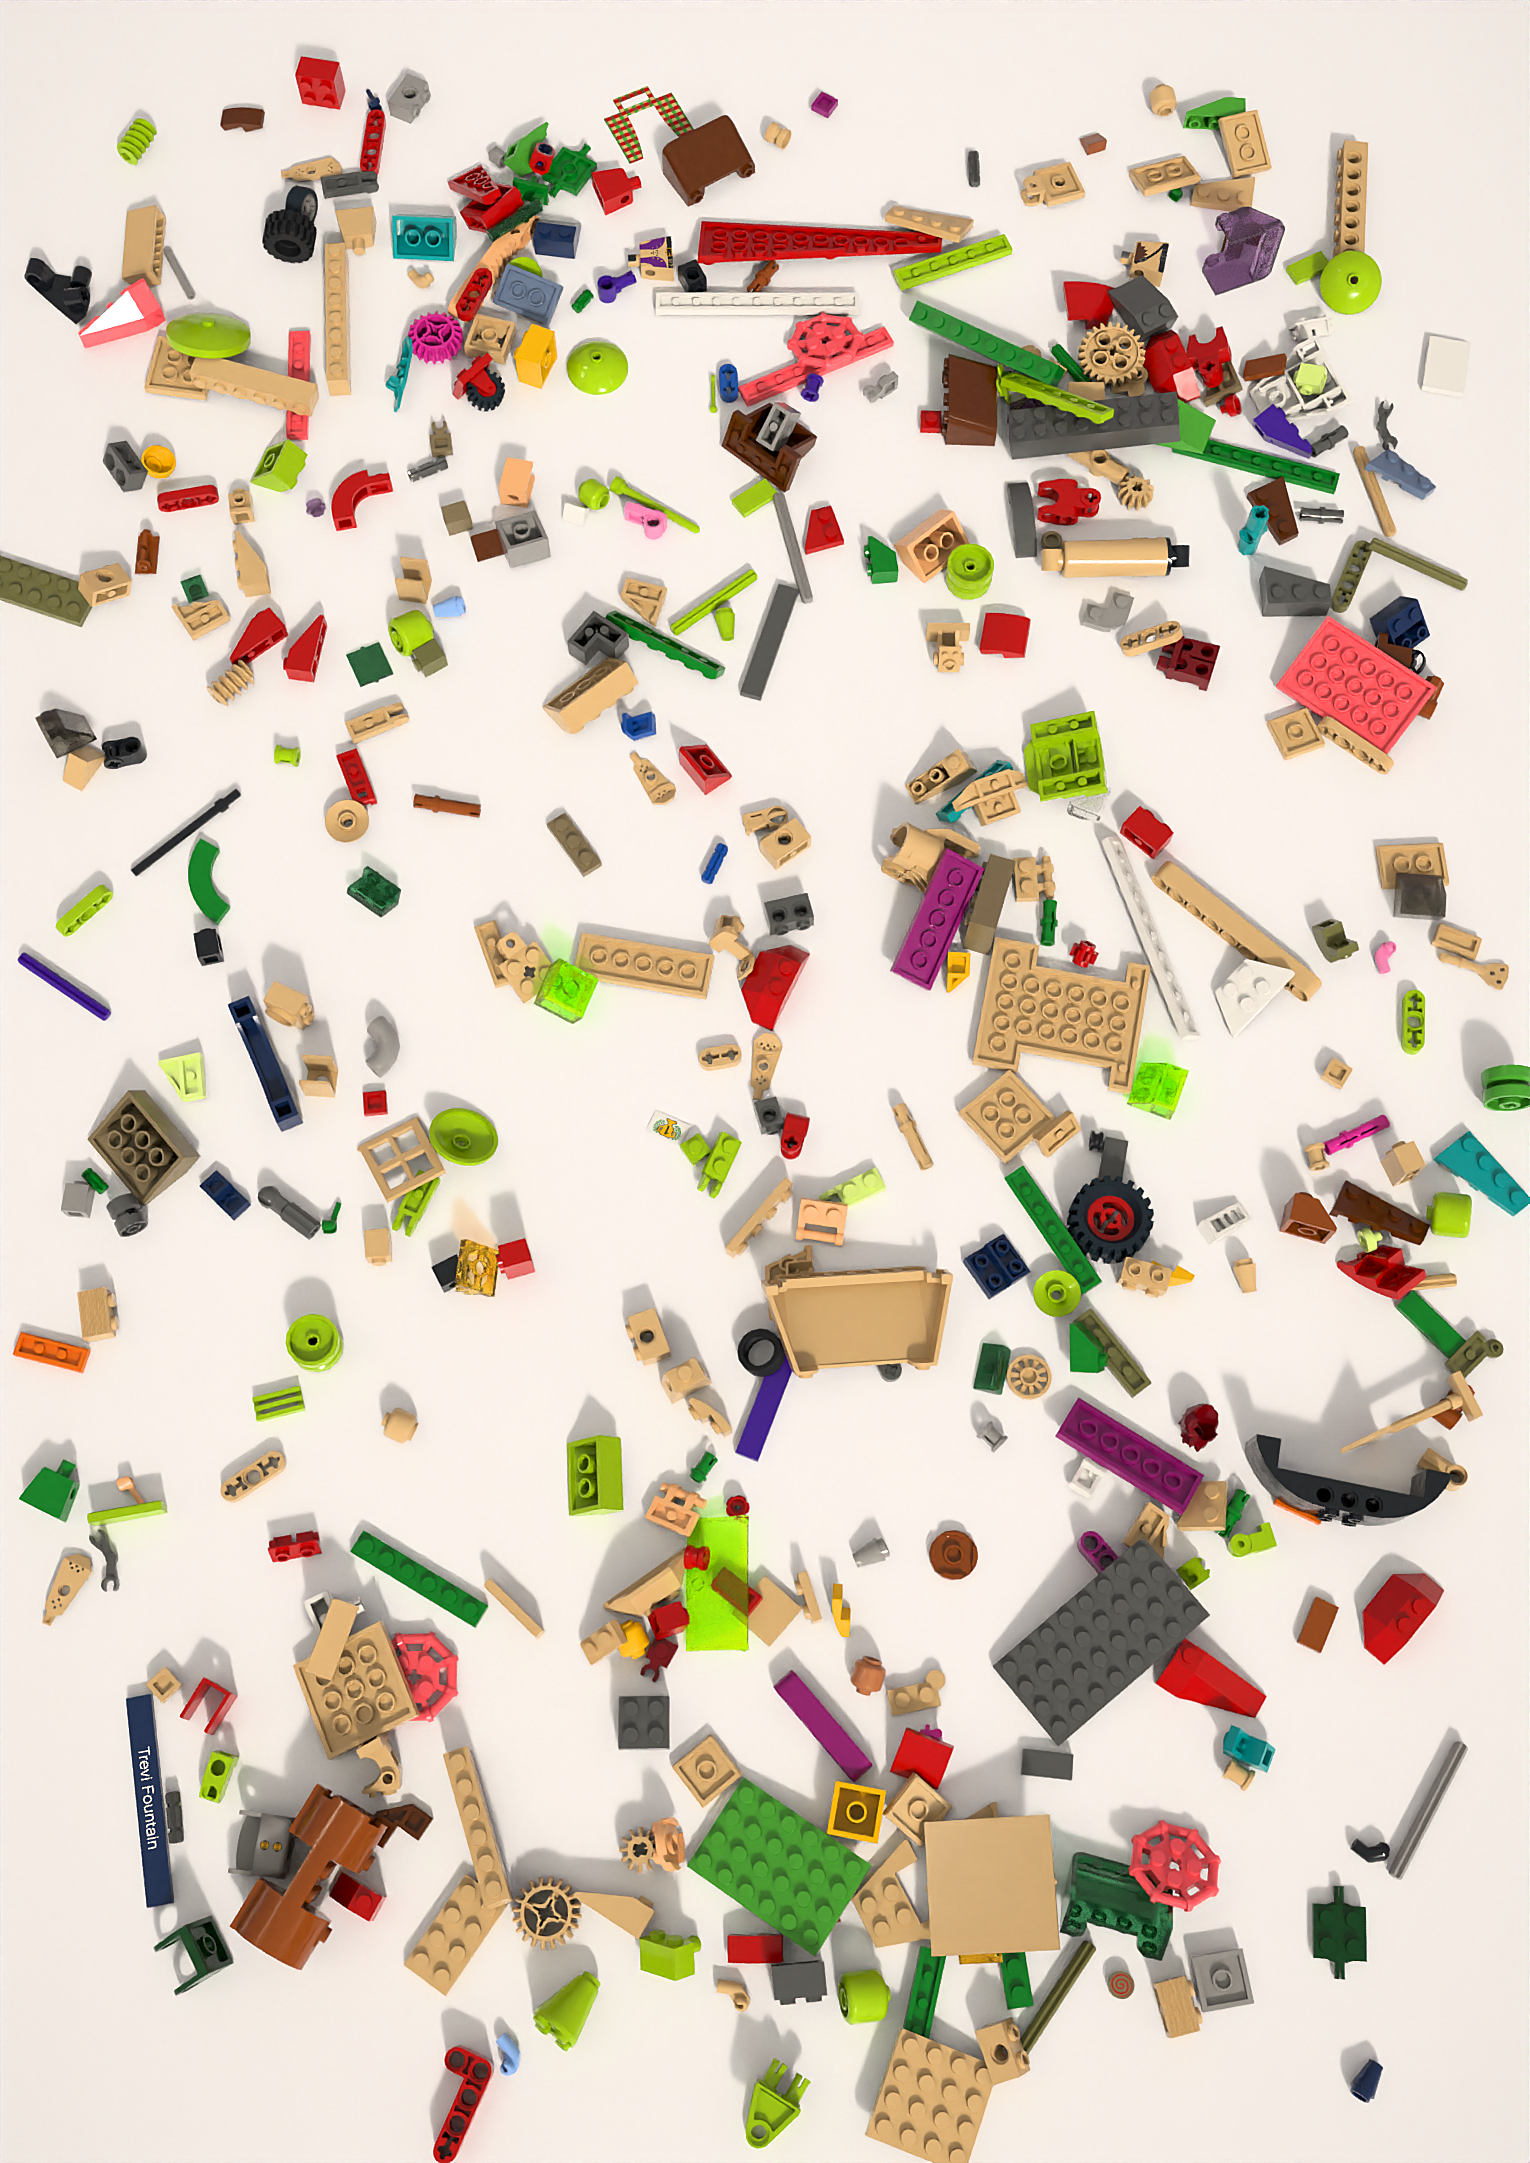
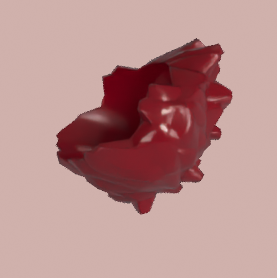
M1202 1403L1186 1409L1181 1420L1178 1422L1182 1428V1433L1180 1434L1182 1443L1189 1445V1448L1194 1446L1196 1452H1199L1208 1442L1216 1438L1218 1435L1216 1429L1219 1421L1218 1412L1214 1409L1213 1405Z

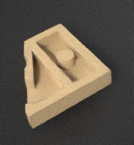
M626 578L620 597L626 605L649 624L656 627L668 589Z
M219 600L207 601L205 603L194 602L191 603V606L179 607L178 604L171 606L193 641L231 620Z

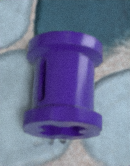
M815 373L807 375L805 388L801 391L803 399L809 402L818 400L819 389L824 383V379L820 375Z

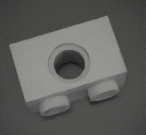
M407 73L388 100L390 115L411 124L420 115L425 103L427 104L430 100L431 93L428 82Z
M774 402L756 441L772 451H780L781 447L786 445L801 413L786 403Z

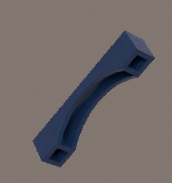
M246 996L227 1004L281 1132L302 1124L303 1121L250 997Z

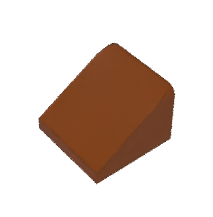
M1099 133L1080 138L1079 140L1087 155L1106 149L1107 140Z

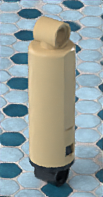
M1169 537L1063 541L1061 548L1041 549V571H1061L1064 578L1169 576L1171 567H1189L1190 545H1171Z

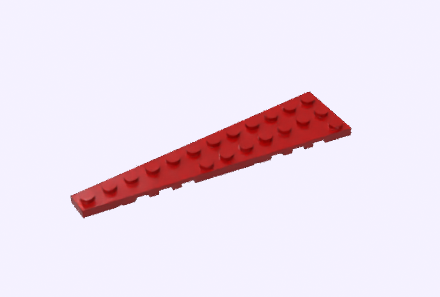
M701 221L698 264L712 265L720 262L826 258L832 260L836 257L937 253L941 252L942 238L922 232Z

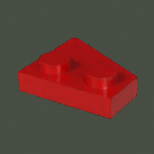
M832 506L811 510L805 543V555L844 545V538Z

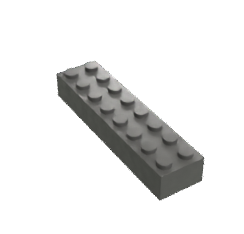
M1177 391L1096 400L1094 402L1114 409L1113 418L1101 424L1093 423L1085 417H1077L1072 412L1059 410L1058 407L1053 405L1008 410L1011 458L1014 460L1179 442L1180 427Z

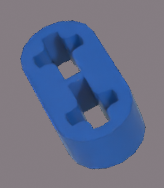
M724 364L719 369L720 398L726 403H732L738 398L737 368L732 364ZM726 373H730V379H726ZM727 387H731V394H727Z

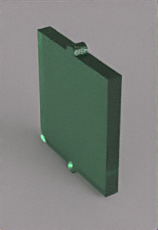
M379 642L365 648L362 646L359 650L346 655L360 687L373 682L378 683L380 679L393 675V671Z

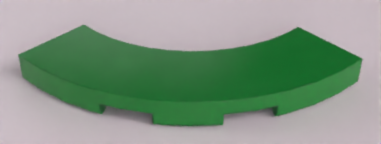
M200 838L189 862V887L199 909L210 921L218 926L230 910V906L217 895L212 884L213 866L220 850Z

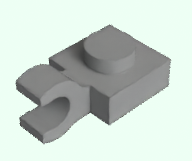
M894 371L888 375H883L877 381L876 386L868 385L864 387L863 396L869 393L873 394L870 396V403L876 402L879 397L883 399L898 388L899 376Z

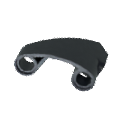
M30 258L24 274L26 281L73 323L77 324L84 319L90 304L88 289L92 278L91 270L84 266H75L72 276L55 274L44 261L38 258Z

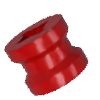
M688 1544L684 1553L685 1569L692 1570L693 1568H698L700 1571H706L710 1563L709 1547L702 1546L696 1548L695 1545Z

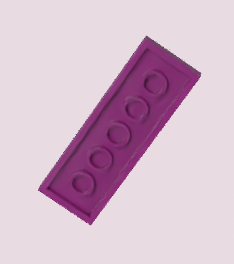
M948 848L943 850L890 972L927 991L931 990L985 868Z
M1079 1397L1055 1435L1056 1438L1181 1516L1204 1477L1202 1473Z

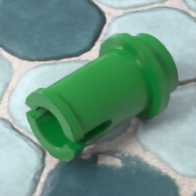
M706 1451L695 1468L690 1469V1478L699 1484L703 1481L706 1482V1476L718 1462V1459Z

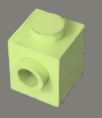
M1301 363L1299 370L1295 371L1293 379L1298 392L1304 395H1322L1328 377L1326 367Z

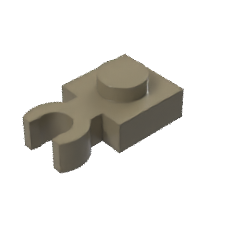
M443 421L442 428H436L435 422H432L433 434L430 435L432 457L453 455L451 433H447V422Z

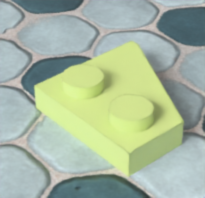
M200 1052L158 1061L159 1067L164 1071L168 1081L174 1086L176 1093L183 1102L207 1098L203 1055Z

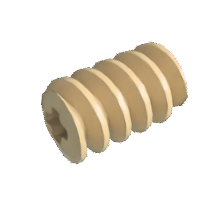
M238 660V665L233 664L231 666L232 671L226 670L225 676L220 675L218 677L219 682L212 681L213 688L206 686L209 694L218 703L228 706L226 699L229 698L234 701V692L242 695L240 687L248 690L247 681L253 685L255 684L253 673L242 660Z

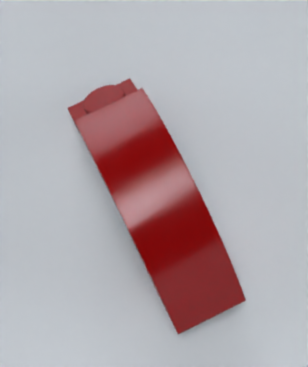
M362 470L352 474L338 486L331 503L336 531L357 528L355 511L363 499L373 495L393 492L389 473L369 476L367 470Z

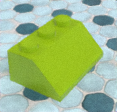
M597 1435L567 1443L569 1516L603 1515L624 1511L620 1437Z

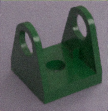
M212 1916L184 1925L153 1947L155 1953L182 1940L197 1971V1975L173 1991L175 1996L190 1990L234 1963Z

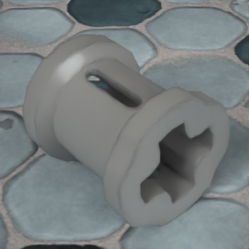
M992 1421L976 1435L978 1439L982 1438L991 1447L993 1453L1008 1439L1006 1435L1003 1436L993 1427Z

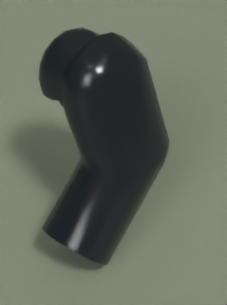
M1356 1838L1350 1846L1353 1852L1368 1863L1385 1861L1390 1856V1847L1385 1842H1379L1376 1846L1368 1847Z

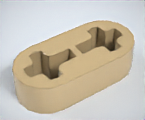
M734 1044L706 1048L699 1054L700 1067L706 1071L735 1067L742 1060L741 1049ZM729 1051H733V1054H735L734 1060H730V1057H725L728 1056ZM707 1055H710L711 1058H716L712 1060V1064L703 1061Z

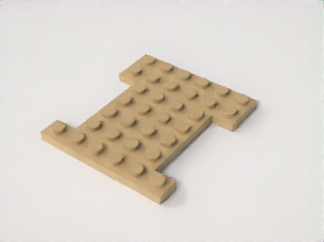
M995 937L972 1065L1004 1071L1011 1070L1017 1073L1021 1052L1110 1069L1107 1090L1130 1095L1151 966L1128 962L1125 982L1036 966L1040 945Z

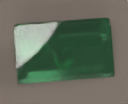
M983 1343L973 1389L1002 1395L1011 1350L1008 1347L1000 1344Z

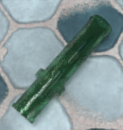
M535 199L523 208L519 207L514 214L486 230L489 239L495 242L517 226L528 223L530 218L543 211L542 204L538 199Z

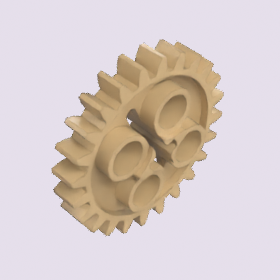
M1109 322L1108 327L1101 323L1099 330L1094 326L1092 333L1086 332V338H1082L1081 345L1079 346L1078 360H1081L1079 367L1084 368L1083 374L1090 373L1089 381L1096 378V382H1104V388H1106L1108 383H1111L1112 388H1114L1117 382L1123 387L1124 380L1127 383H1131L1132 377L1137 378L1138 372H1141L1145 361L1146 350L1143 349L1144 342H1139L1140 335L1133 336L1134 329L1128 332V325L1120 328V323L1118 322L1113 327L1112 323ZM1099 342H1105L1108 345H1101ZM1120 346H1126L1128 349H1122ZM1100 360L1103 364H1098L1095 361ZM1120 364L1124 368H1118L1116 365Z

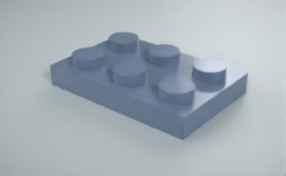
M507 263L492 302L495 305L549 326L564 287Z

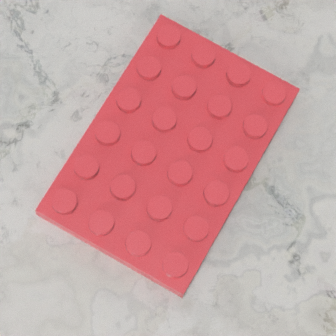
M1329 616L1326 617L1276 685L1278 690L1305 708L1307 707L1308 710L1320 718L1329 716L1387 755L1437 689L1436 686Z

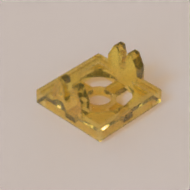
M468 1239L461 1240L455 1292H463L464 1295L480 1294L486 1297H495L498 1263L495 1254H498L499 1250ZM469 1255H477L476 1260H468ZM478 1262H481L483 1265V1273L481 1275L476 1269ZM467 1268L471 1269L474 1275L473 1284L467 1278ZM488 1275L487 1280L481 1286L482 1277Z

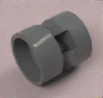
M127 1193L120 1195L106 1205L111 1219L116 1220L114 1225L120 1237L135 1235L148 1226V1221L143 1211L139 1210L140 1204L135 1194Z

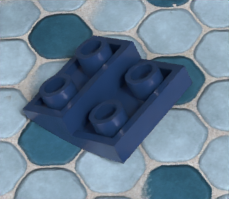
M1004 1233L986 1243L983 1248L962 1261L989 1300L1031 1272Z

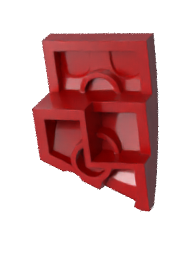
M1380 1245L1376 1250L1369 1253L1361 1252L1357 1254V1259L1349 1262L1343 1260L1336 1262L1337 1267L1357 1283L1378 1294L1396 1300L1402 1298L1426 1279L1424 1269L1405 1265L1402 1249L1386 1245Z

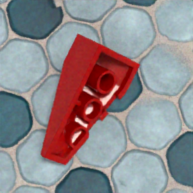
M1185 1638L1178 1643L1155 1683L1176 1698L1197 1702L1251 1718L1256 1717L1267 1697L1213 1656Z

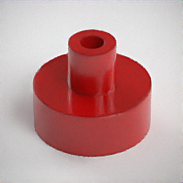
M1236 394L1225 398V404L1220 406L1222 414L1228 412L1230 417L1241 414V403Z

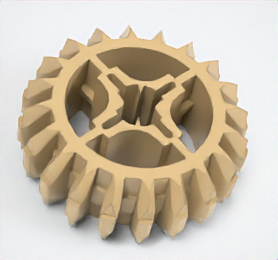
M553 1876L548 1877V1884H544L543 1877H538L539 1886L536 1887L535 1883L531 1880L528 1882L531 1888L530 1891L524 1887L520 1889L521 1893L525 1895L524 1899L518 1896L515 1897V1901L521 1903L520 1908L513 1907L512 1912H520V1917L513 1918L512 1922L517 1923L521 1921L522 1926L518 1927L515 1931L520 1933L525 1930L526 1934L522 1937V1941H527L531 1936L533 1938L530 1944L531 1947H535L539 1940L541 1941V1950H545L547 1941L550 1942L551 1949H555L556 1939H558L561 1945L566 1944L563 1938L564 1934L569 1938L574 1936L569 1928H579V1924L574 1923L573 1919L582 1918V1914L574 1913V1908H580L582 1905L581 1903L573 1904L572 1900L575 1899L573 1897L575 1893L570 1896L568 1895L572 1886L568 1884L562 1889L561 1886L564 1880L561 1878L557 1881L556 1885H553ZM542 1890H552L550 1897H548L544 1904L530 1901L536 1893ZM559 1894L566 1901L568 1917L563 1916L556 1909ZM551 1904L553 1908L551 1911H554L553 1915L559 1917V1919L547 1917L543 1922L544 1919L541 1917V1911L535 1907L547 1908ZM527 1908L536 1913L538 1917L535 1931L528 1924L526 1917ZM551 1921L564 1925L554 1935H542L547 1924Z

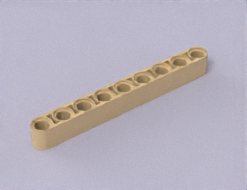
M1166 861L1151 877L1152 882L1160 890L1247 959L1294 971L1295 975L1284 988L1303 1002L1309 1001L1322 986L1321 980L1313 972L1173 862Z

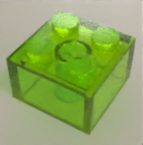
M559 958L549 966L533 1004L571 1024H575L583 1018L599 979Z

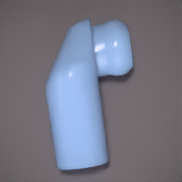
M505 2032L496 2043L504 2052L500 2071L503 2075L510 2076L519 2068L520 2050Z

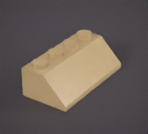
M607 657L542 706V708L563 731L576 734L583 730L586 723L597 719L603 710L614 706L620 697L631 693L634 690L633 687L639 682L626 661Z

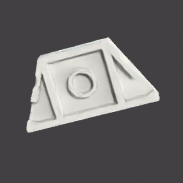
M1245 959L1215 991L1232 1037L1235 1038L1295 975L1294 971Z

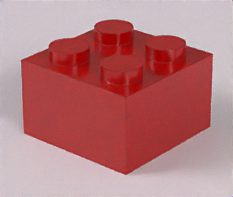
M301 56L295 77L302 104L340 110L346 92L340 62Z

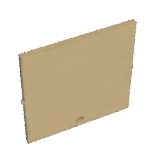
M1049 1814L924 1822L927 1867L926 1891L928 1892L932 1957L1060 1950L1055 1886L1057 1879L1054 1873Z

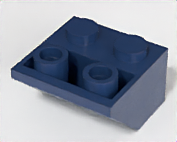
M1399 596L1369 619L1376 638H1378L1380 632L1389 634L1388 644L1413 649L1430 636L1419 601L1416 598Z

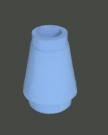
M455 595L433 605V611L436 618L457 617L466 613V606L463 597Z

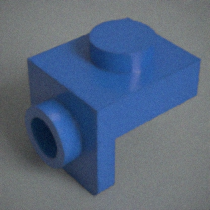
M627 712L623 713L621 722L622 732L633 741L656 735L655 714L647 712L632 717Z

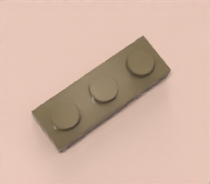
M566 813L547 823V828L583 877L602 866L600 859Z

